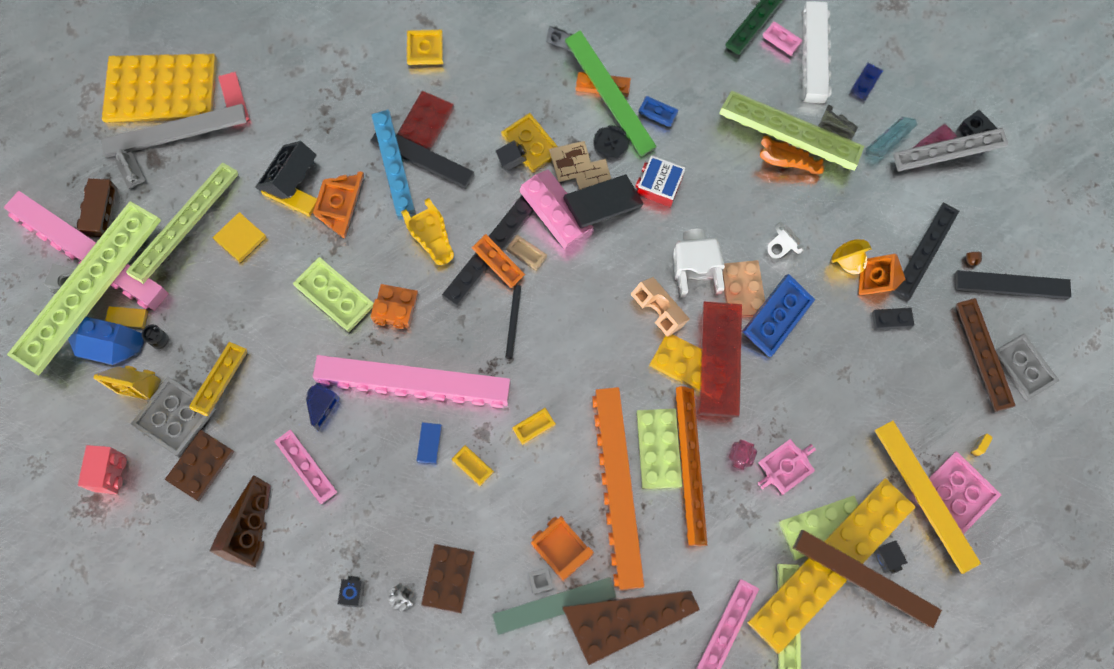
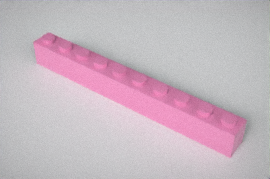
M19 190L3 207L9 212L7 216L15 222L22 221L23 227L30 232L35 230L37 232L35 235L43 241L50 240L51 246L58 251L63 249L66 251L64 254L71 260L78 259L80 261L78 264L81 263L96 244L92 239ZM127 264L110 286L116 290L118 288L122 289V294L130 300L133 297L137 299V304L142 308L147 309L149 307L155 311L169 293L150 278L142 284L129 276L126 271L130 265Z
M317 355L313 379L320 386L328 387L330 384H333L342 389L356 387L360 391L374 389L376 392L386 394L387 391L395 392L396 395L400 396L414 394V397L417 398L431 396L435 400L444 401L447 398L453 399L452 401L457 403L472 401V404L475 405L488 403L497 408H502L503 405L508 406L511 386L510 378Z

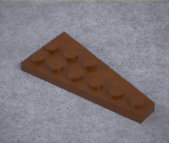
M690 590L562 606L588 665L700 610Z

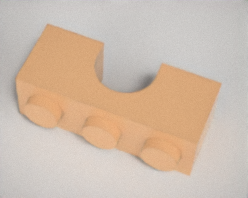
M654 277L640 282L631 293L642 308L649 306L658 312L660 317L655 323L667 337L678 332L690 320Z

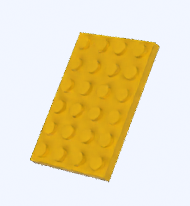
M216 55L109 56L102 120L104 122L175 121L213 111Z

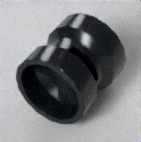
M148 325L142 331L143 340L153 348H163L168 342L167 333L157 325Z

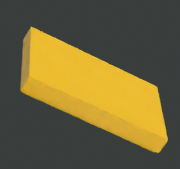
M528 113L501 131V135L508 143L515 140L524 146L527 152L525 154L527 161L524 163L533 174L552 161L549 149L558 147L531 113Z

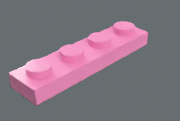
M291 429L274 441L320 504H323L337 493L334 486Z

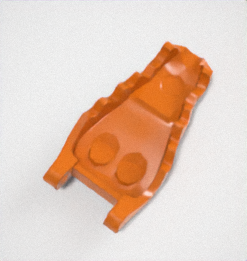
M769 136L762 137L761 143L765 148L760 151V157L766 162L784 168H800L812 174H822L824 172L823 158L815 160L812 156H809L808 151L804 152L802 148L797 149L787 142L774 141Z

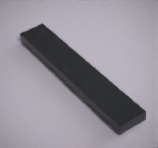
M375 132L370 141L372 144L379 147L377 135ZM396 134L403 159L466 189L474 176V171Z
M944 202L941 204L903 271L905 280L892 291L893 293L907 301L911 299L960 212L959 210Z
M960 270L955 272L956 290L1061 299L1072 297L1070 279Z

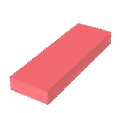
M236 72L218 76L226 106L231 107L242 104L246 120H250Z

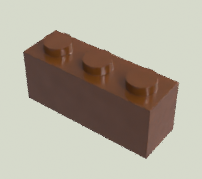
M88 178L87 185L84 187L85 195L80 205L81 214L80 219L77 221V230L87 237L101 238L110 226L117 187L111 180Z

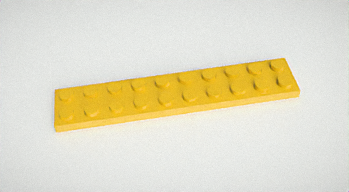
M884 478L824 542L863 564L916 506ZM808 558L747 623L779 654L847 580Z

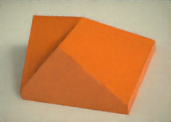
M897 254L867 258V266L860 273L859 295L893 291L905 280Z

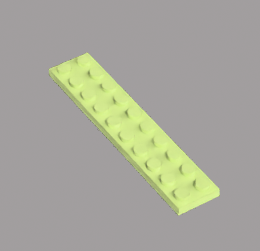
M130 201L7 355L39 376L161 220Z

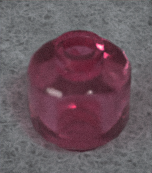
M742 439L739 442H734L728 455L729 460L733 462L732 466L744 470V467H752L757 455V449L754 448L755 444Z

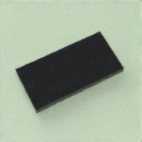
M627 174L565 194L563 197L580 229L640 208L644 204Z

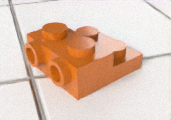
M381 284L370 316L372 321L381 326L390 324L397 329L410 328L418 291Z

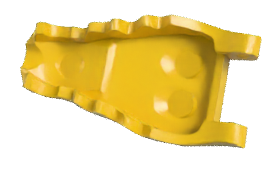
M430 198L424 200L428 208L427 210L410 217L406 209L401 211L412 237L430 254L432 260L437 265H443L453 259L454 252L449 244L444 219Z

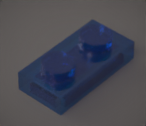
M868 62L850 92L866 100L883 70Z

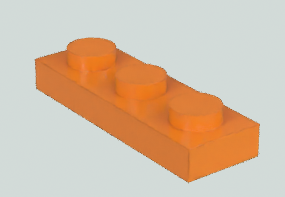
M578 72L576 91L599 94L587 74ZM611 76L623 96L628 97L631 78Z
M487 234L471 247L510 288L525 275Z

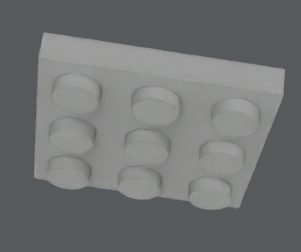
M167 377L132 421L131 425L177 457H180L215 412L216 408H213L209 416L191 410L189 405L196 395L170 377Z

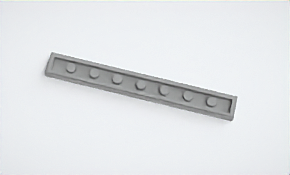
M239 104L101 139L103 155L107 158L115 156L116 152L121 149L125 152H131L247 123L244 106Z

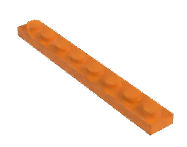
M680 386L676 387V401L686 507L685 515L688 531L687 538L689 546H708L694 389Z

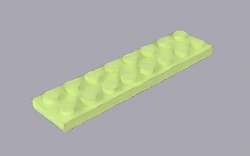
M732 90L719 113L728 119L740 122L744 126L757 129L761 133L771 135L778 140L790 143L794 147L802 148L811 154H816L827 161L835 162L844 168L854 171L864 149V145Z

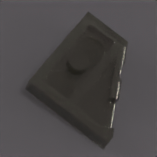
M828 104L818 127L852 140L858 126L850 122L842 114L837 116L832 112L833 107Z

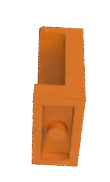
M555 516L547 523V529L543 532L539 530L532 536L533 541L531 545L564 582L593 556L594 552L589 546L585 545L564 521L562 516L559 518Z

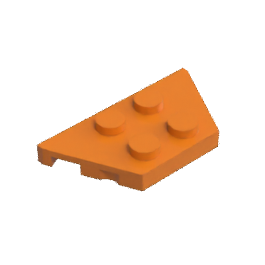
M361 171L352 176L342 175L337 178L324 179L314 207V216L342 238H346L364 178V173Z

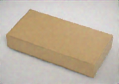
M516 235L506 248L507 252L535 271L538 270L547 258L546 253L519 235Z

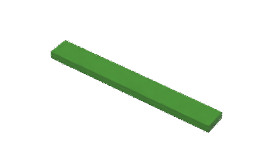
M581 30L566 38L565 42L621 128L625 131L640 157L656 149V144Z

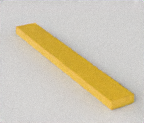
M891 421L874 430L961 574L980 565L981 562L895 422Z

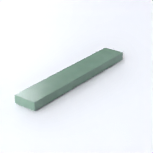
M608 577L492 615L497 633L500 635L563 615L565 613L562 606L607 601L616 598L611 578Z

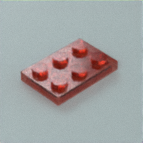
M421 91L397 135L431 150L452 113L454 104Z

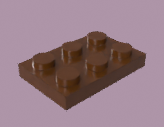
M200 430L164 480L199 502L235 451Z
M434 544L421 606L462 614L474 551Z

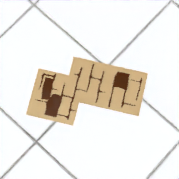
M585 141L549 149L558 182L576 178L580 190L611 179L606 159L591 162Z

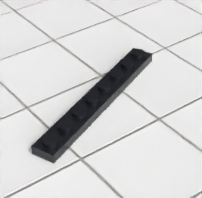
M523 195L519 197L489 235L502 251L534 212ZM475 252L443 292L442 297L458 307L488 270L489 265Z

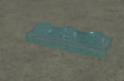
M901 117L866 148L867 154L877 157L885 155L888 150L898 144L904 136L909 134L918 125L916 119Z

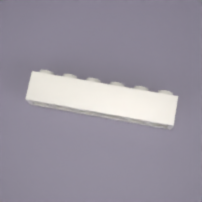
M806 1L803 9V103L825 104L827 98L831 96L832 88L829 86L831 71H829L828 67L831 63V55H828L831 46V40H828V35L830 34V25H828L830 10H828L827 2Z

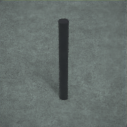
M514 285L505 355L507 359H513L521 294L520 285Z

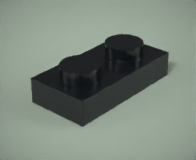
M912 308L877 309L872 311L875 330L913 328L915 326Z

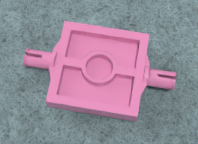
M789 439L760 460L758 463L766 474V477L758 482L759 486L763 484L760 488L764 489L772 483L783 495L811 475L815 470L809 463L807 456L816 451L815 447L811 449L813 445L810 444L801 450Z

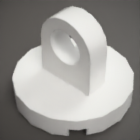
M779 222L775 225L779 235L770 242L767 248L769 255L773 258H780L791 249L798 254L805 250L804 245L800 246V238L790 227H783L784 222ZM777 243L780 244L783 249L782 252L778 254L773 252L772 250L773 245Z

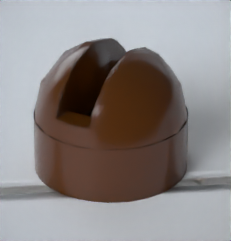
M982 252L966 253L967 263L971 266L979 265L982 261Z

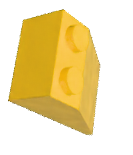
M127 365L124 368L116 366L94 374L93 377L117 394L148 401L158 390L161 381L153 371L144 369L143 372H140L136 368Z

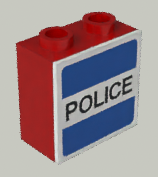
M651 156L649 162L644 163L642 168L644 174L642 178H638L635 188H638L637 193L639 196L671 207L683 179L685 167Z

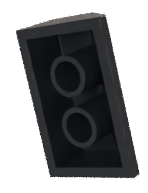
M302 141L283 145L255 188L279 199L291 198L296 192L295 188L305 179L304 174L314 165V159L317 154Z

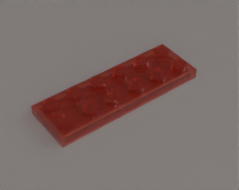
M703 302L699 415L736 418L740 416L742 304Z

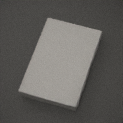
M1025 333L995 350L1002 369L1026 401L1059 382V379Z

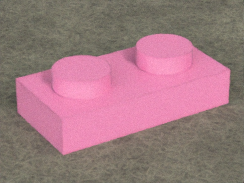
M775 21L763 34L765 39L790 56H792L803 41Z

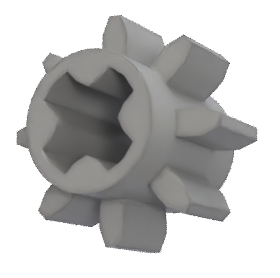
M399 583L389 590L391 595L388 600L393 608H399L400 611H403L413 604L411 599L414 594L409 586H403L402 583Z

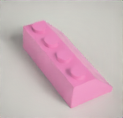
M549 169L534 175L521 185L519 192L564 249L593 228L592 225L580 229L563 199L567 192Z

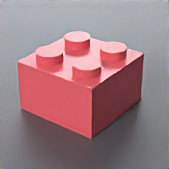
M86 445L78 486L92 492L118 494L123 482L121 476L123 469L126 467V455L112 447Z

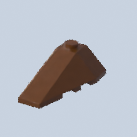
M252 476L219 529L210 552L228 561L256 567L264 546L262 535L263 529L266 528L264 518L265 510L268 509L269 483L256 476Z

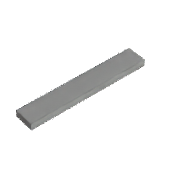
M999 128L894 152L893 157L897 170L902 171L1007 147L1008 142L1004 129Z

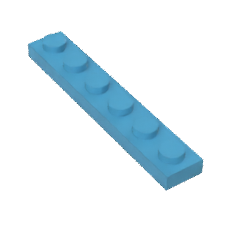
M388 109L371 114L396 215L398 217L402 216L401 211L405 209L409 213L416 212L390 111Z

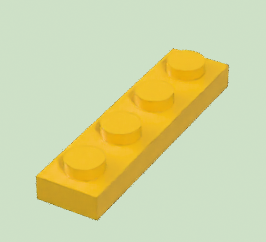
M228 342L189 405L191 410L205 416L210 415L247 354L246 348Z

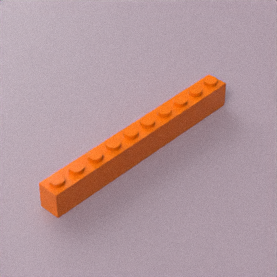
M619 387L596 389L595 396H592L593 408L597 407V415H594L595 427L599 426L600 434H596L597 445L601 446L602 453H599V463L604 466L601 480L602 485H606L607 491L603 493L604 504L608 505L609 513H606L607 525H611V533H608L609 545H613L614 553H611V564L616 566V574H613L614 587L618 586V591L643 589L644 579Z

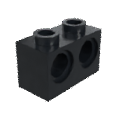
M980 109L963 120L957 128L962 137L998 129Z

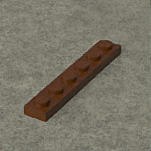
M973 298L957 303L956 307L994 411L998 412L1014 408L1016 404L977 299Z

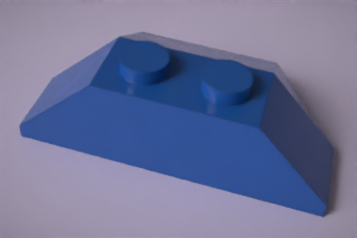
M85 317L68 338L76 357L110 365L141 354L145 343L141 332L120 324Z

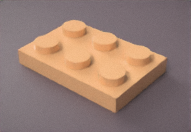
M759 261L724 263L725 267L722 275L728 319L753 317L765 302Z

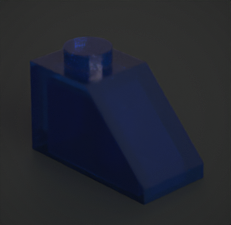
M318 382L309 388L306 397L310 423L317 431H319L340 399L335 392Z

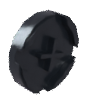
M609 125L605 128L602 127L594 136V150L603 159L617 160L627 152L629 139L625 131L618 126Z

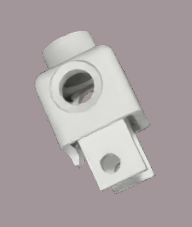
M703 229L685 231L683 233V240L676 243L673 252L674 278L679 284L680 298L687 296V280L714 278L716 295L722 294L724 290L722 272L725 265L719 240L717 238H706L705 230Z

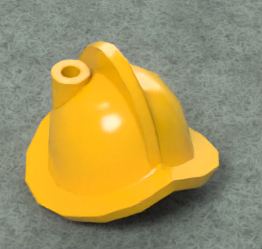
M862 239L848 241L836 249L832 255L831 262H838L849 273L859 274L867 266L866 251L872 250L869 242Z

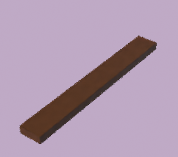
M800 531L793 546L794 550L934 629L942 609L807 531Z

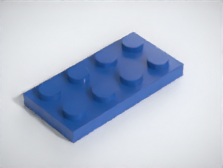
M787 274L742 332L768 357H771L815 299L790 274Z

